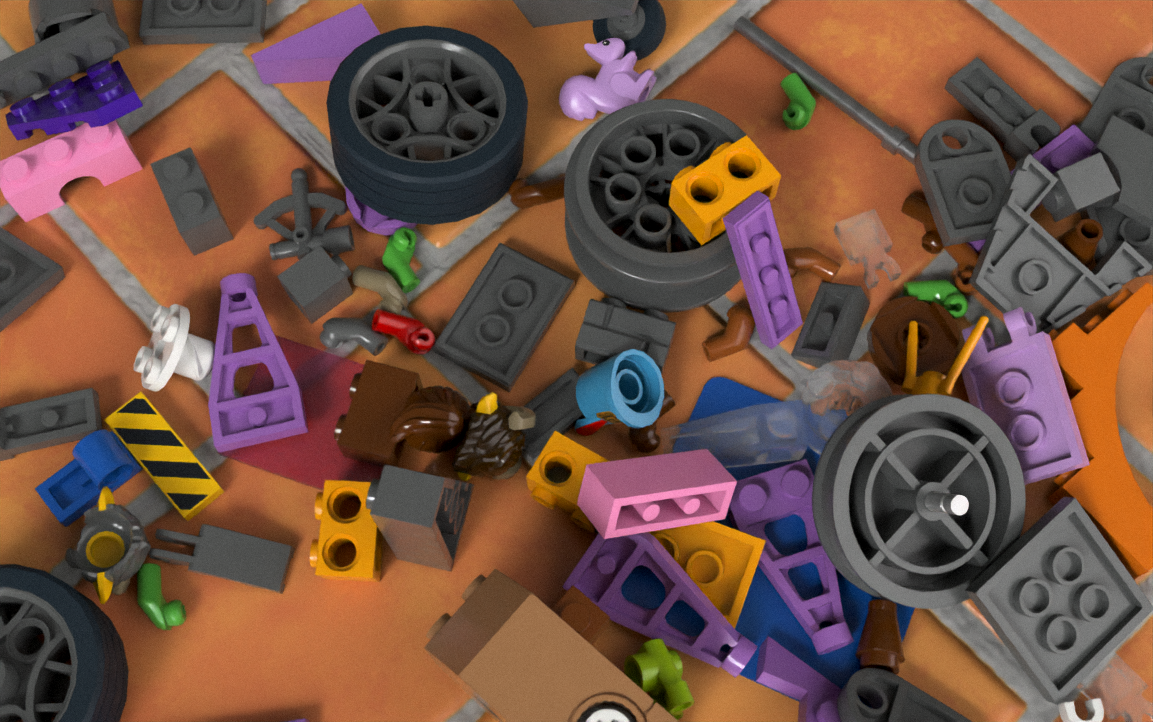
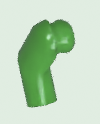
M152 563L143 564L137 572L138 605L156 628L171 630L172 626L182 625L186 620L185 606L182 605L180 600L176 599L167 603L162 595L161 567Z

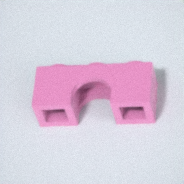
M117 120L104 126L92 128L88 123H84L72 131L64 132L1 160L0 188L7 202L25 222H28L65 205L60 190L66 183L75 178L83 176L96 177L105 187L143 168L128 137Z

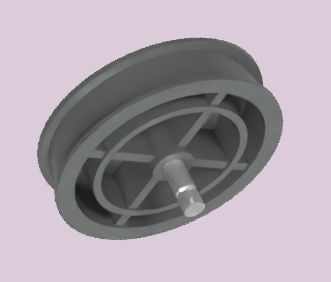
M893 395L877 399L860 407L849 415L833 432L819 457L812 487L814 524L821 545L831 563L839 573L860 590L904 606L935 609L956 605L970 599L965 589L1020 538L1025 518L1026 494L1023 473L1009 439L1001 428L979 408L958 398L946 395Z

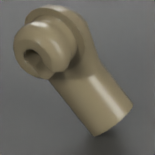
M359 265L354 270L352 277L354 285L375 291L383 298L378 305V309L396 314H401L402 310H406L408 304L407 296L390 273Z

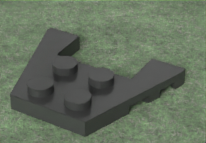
M1029 153L1022 155L1017 161L969 284L1003 314L1019 307L1023 309L1024 313L1031 312L1037 327L1036 334L1042 331L1048 334L1054 328L1058 329L1085 312L1087 307L1103 297H1109L1122 289V285L1130 280L1148 273L1153 266L1126 241H1116L1095 268L1090 271L1030 216V213L1058 179Z

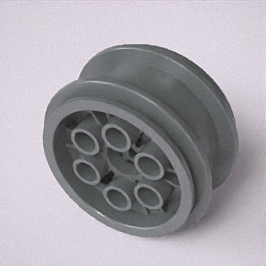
M657 99L639 102L621 108L596 123L575 147L570 157L564 180L566 239L575 263L588 281L606 296L620 300L626 306L643 311L652 309L662 313L695 309L720 298L730 291L741 280V276L727 231H723L701 245L669 206L671 184L666 183L665 179L673 180L681 170L688 166H699L708 160L713 151L726 142L733 144L746 136V133L734 122L708 107L677 99ZM742 172L731 173L737 178H748ZM624 194L628 200L620 201L615 199L614 196ZM703 195L693 197L696 201L702 203L712 201L709 197ZM631 221V226L621 237L612 231L616 227ZM652 229H654V230L659 231V232H654V233H653V232H649V231L652 230ZM680 237L685 251L671 252V243L677 242V238Z

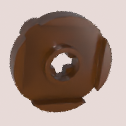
M913 296L894 299L879 310L867 333L868 349L874 363L884 374L890 376L894 383L902 386L906 377L907 345L904 343L906 338L904 332L909 331V323L912 320L917 321L918 335L923 337V341L919 345L920 349H917L916 377L922 376L926 371H936L944 374L956 357L957 345L960 340L958 326L951 314L944 307L933 301L930 305L924 301H916L918 297Z

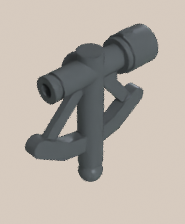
M296 168L291 173V180L293 181L291 183L292 195L274 201L254 217V224L258 229H265L268 226L287 239V241L276 242V244L271 243L269 245L272 260L296 256L300 260L318 246H321L332 256L335 254L339 255L342 252L354 251V238L349 225L325 230L336 214L344 215L347 212L345 202L324 193H309L308 175L302 168ZM311 208L327 210L314 229H312ZM294 210L295 230L292 232L275 220L282 214Z

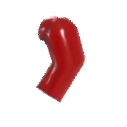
M377 309L373 316L372 330L393 335L413 354H426L435 343L433 332L418 319Z

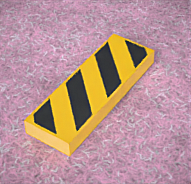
M139 392L104 419L187 521L191 520L225 492L142 392Z

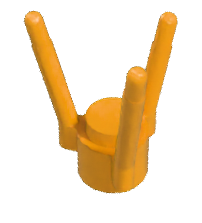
M983 315L979 318L947 376L936 371H926L922 376L916 377L918 323L912 320L909 323L906 377L901 390L913 395L938 394L950 396L958 376L989 321L988 317Z

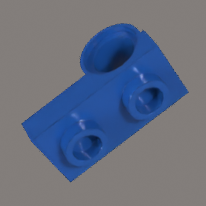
M98 430L80 440L72 452L75 459L37 486L35 490L57 520L68 527L80 518L84 512L97 505L104 486H107L114 492L143 470V468L113 431Z

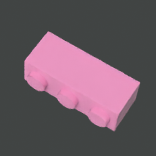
M708 449L587 464L577 505L603 539L723 520L726 518L737 480Z

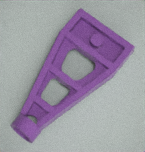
M236 273L224 277L220 281L221 303L208 402L214 447L220 453L309 432L301 388L259 303L254 276L246 273ZM255 324L262 342L261 347L233 353V329ZM258 363L265 364L274 380L272 391L236 398L233 390L237 370L240 367Z
M807 459L737 481L727 513L734 529L766 540L758 565L812 639L817 654L822 655L843 648L854 642L843 616L836 568L825 553L815 528L812 512L814 475ZM795 514L800 516L805 523L807 547L802 552L785 556L774 548L765 535L764 527L767 523ZM812 562L817 566L823 586V593L815 598L805 600L800 597L788 576V570ZM822 622L832 623V626L822 630L819 627Z
M649 532L603 539L600 533H598L562 586L568 591L574 585L609 615L611 621L652 639L661 638L665 645L717 668L721 667L735 678L744 669L758 647L733 628L668 551ZM643 565L650 568L663 583L666 596L659 607L646 609L627 601L623 597L621 587L636 566ZM677 600L685 601L703 618L705 627L699 635L694 637L688 636L666 622L665 616ZM724 644L731 646L727 653L721 651V647Z

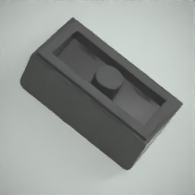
M821 282L791 356L794 359L831 374H843L870 305L861 286Z

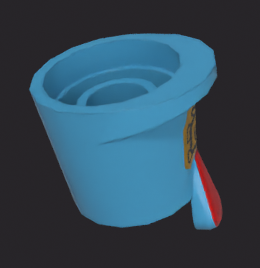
M630 349L585 370L579 376L576 384V400L579 409L586 418L576 420V433L582 436H590L604 425L621 422L628 427L637 429L652 425L659 417L664 400V381L660 369L654 360L643 351Z

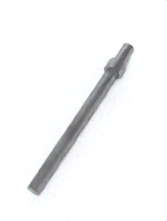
M741 16L737 19L733 26L734 30L791 73H797L804 83L880 139L883 148L893 155L900 154L915 166L914 156L917 146L909 140L910 135L897 125L892 128L746 17Z

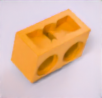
M746 135L733 144L726 142L713 151L709 159L699 166L694 167L691 165L681 170L672 180L669 206L698 242L703 245L726 230L723 218L756 191L768 196L770 201L774 199L781 174ZM742 172L748 178H737L731 173ZM703 195L709 197L712 201L702 203L696 201L693 197Z
M554 431L526 476L528 489L532 491L530 496L546 508L553 510L556 505L572 514L570 519L579 527L589 532H594L596 528L577 505L586 465L609 462V460ZM554 467H563L571 473V476L563 483H554L546 477V474Z
M325 480L324 492L317 493L315 519L321 520L319 539H313L310 548L311 567H316V576L323 579L380 582L384 536L371 517V510L366 508L367 494L371 482ZM349 497H359L361 501L359 513L351 519H342L340 516L342 502ZM344 543H354L357 551L354 561L348 566L339 567L335 560L337 549Z

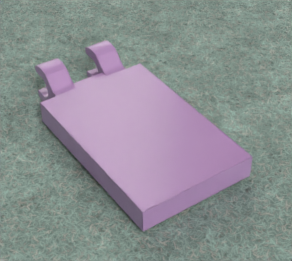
M1021 307L1004 313V321L1012 341L995 347V340L991 329H984L970 355L971 359L967 360L961 371L970 404L987 414L1007 436L1020 462L1025 485L1090 465L1050 335L1043 331L1036 334L1037 327L1032 313H1024ZM976 325L962 330L965 342Z

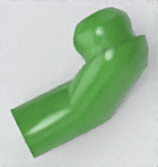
M792 73L785 77L780 84L790 99L787 110L784 109L782 113V118L789 129L800 130L809 124L816 107V101L799 75Z
M401 227L390 236L383 254L382 263L403 292L408 293L420 284V279L410 267L417 236L411 229Z
M947 280L904 282L903 297H918L916 301L928 302L930 305L933 301L944 307L954 319L964 316L968 310V301L964 295Z

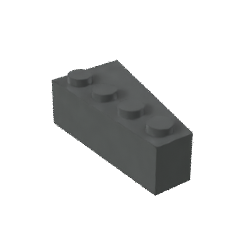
M384 464L380 480L374 478L370 484L366 508L371 510V517L398 560L451 572L474 484Z

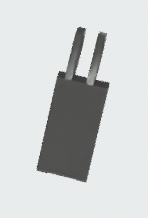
M202 524L198 536L164 529H157L155 533L156 539L194 547L192 556L151 548L148 555L152 559L165 563L188 566L187 570L196 574L222 578L283 594L285 577L290 560L294 556L295 548L290 545Z

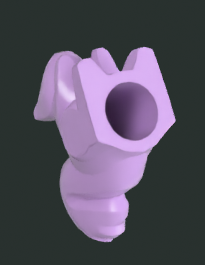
M609 38L597 44L587 43L584 45L587 54L601 65L597 77L594 79L585 75L572 76L564 82L558 97L559 105L566 116L583 121L585 118L593 119L597 111L611 114L621 108L644 102L657 78L653 76L654 71L651 69H647L641 74L635 72L633 67L638 58L636 52L630 51L623 57L625 51L624 42L619 38Z

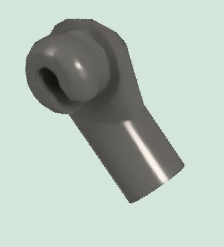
M358 317L331 318L323 324L324 330L320 333L321 343L330 349L341 347L343 340H354L374 356L380 354L388 343V338L380 332L372 330L370 324Z

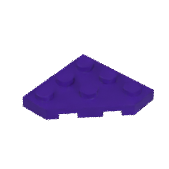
M105 60L88 68L86 71L88 75L73 82L71 79H64L55 83L48 89L49 94L36 100L28 97L16 102L10 107L11 112L5 114L7 125L16 140L30 138L34 134L32 132L33 129L40 128L47 135L69 132L77 127L74 122L79 121L88 123L91 128L104 126L142 107L143 104L120 62L117 60L110 63L108 60Z

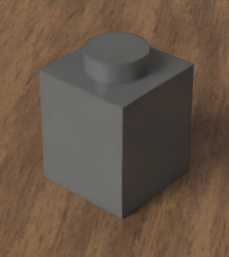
M1101 152L1053 173L1058 181L1041 201L1045 209L1051 213L1056 223L1104 201L1118 193L1120 189Z
M321 246L315 248L277 276L286 294L311 324L353 294L347 279L352 275L351 271L337 254L330 257Z

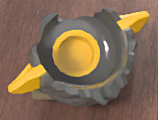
M107 486L102 488L96 507L84 512V523H86V526L81 531L80 540L73 549L68 548L65 554V560L70 567L81 569L83 578L93 583L98 594L99 603L105 604L108 601L111 592L114 595L126 593L130 585V578L142 567L151 549L139 519L132 515L124 506L115 504L112 491Z

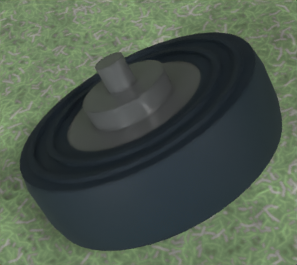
M639 0L633 15L593 20V33L597 43L609 38H619L625 44L623 57L630 51H635L638 57L637 61L649 56L656 50L666 30L665 13L658 0Z

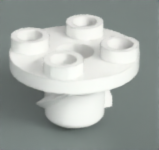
M173 304L169 308L160 305L156 309L150 329L154 332L148 347L142 346L140 348L133 368L134 371L142 373L141 382L145 389L155 392L161 390L173 373L197 381L204 379L210 373L213 367L215 344L210 340L188 333L190 324L188 308Z

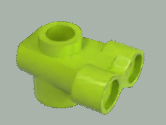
M659 638L645 642L636 654L626 657L624 662L625 675L644 692H649L650 697L654 699L653 704L657 702L676 720L683 717L682 711L695 703L686 681L681 678L683 674L681 658L675 650H667L663 639Z

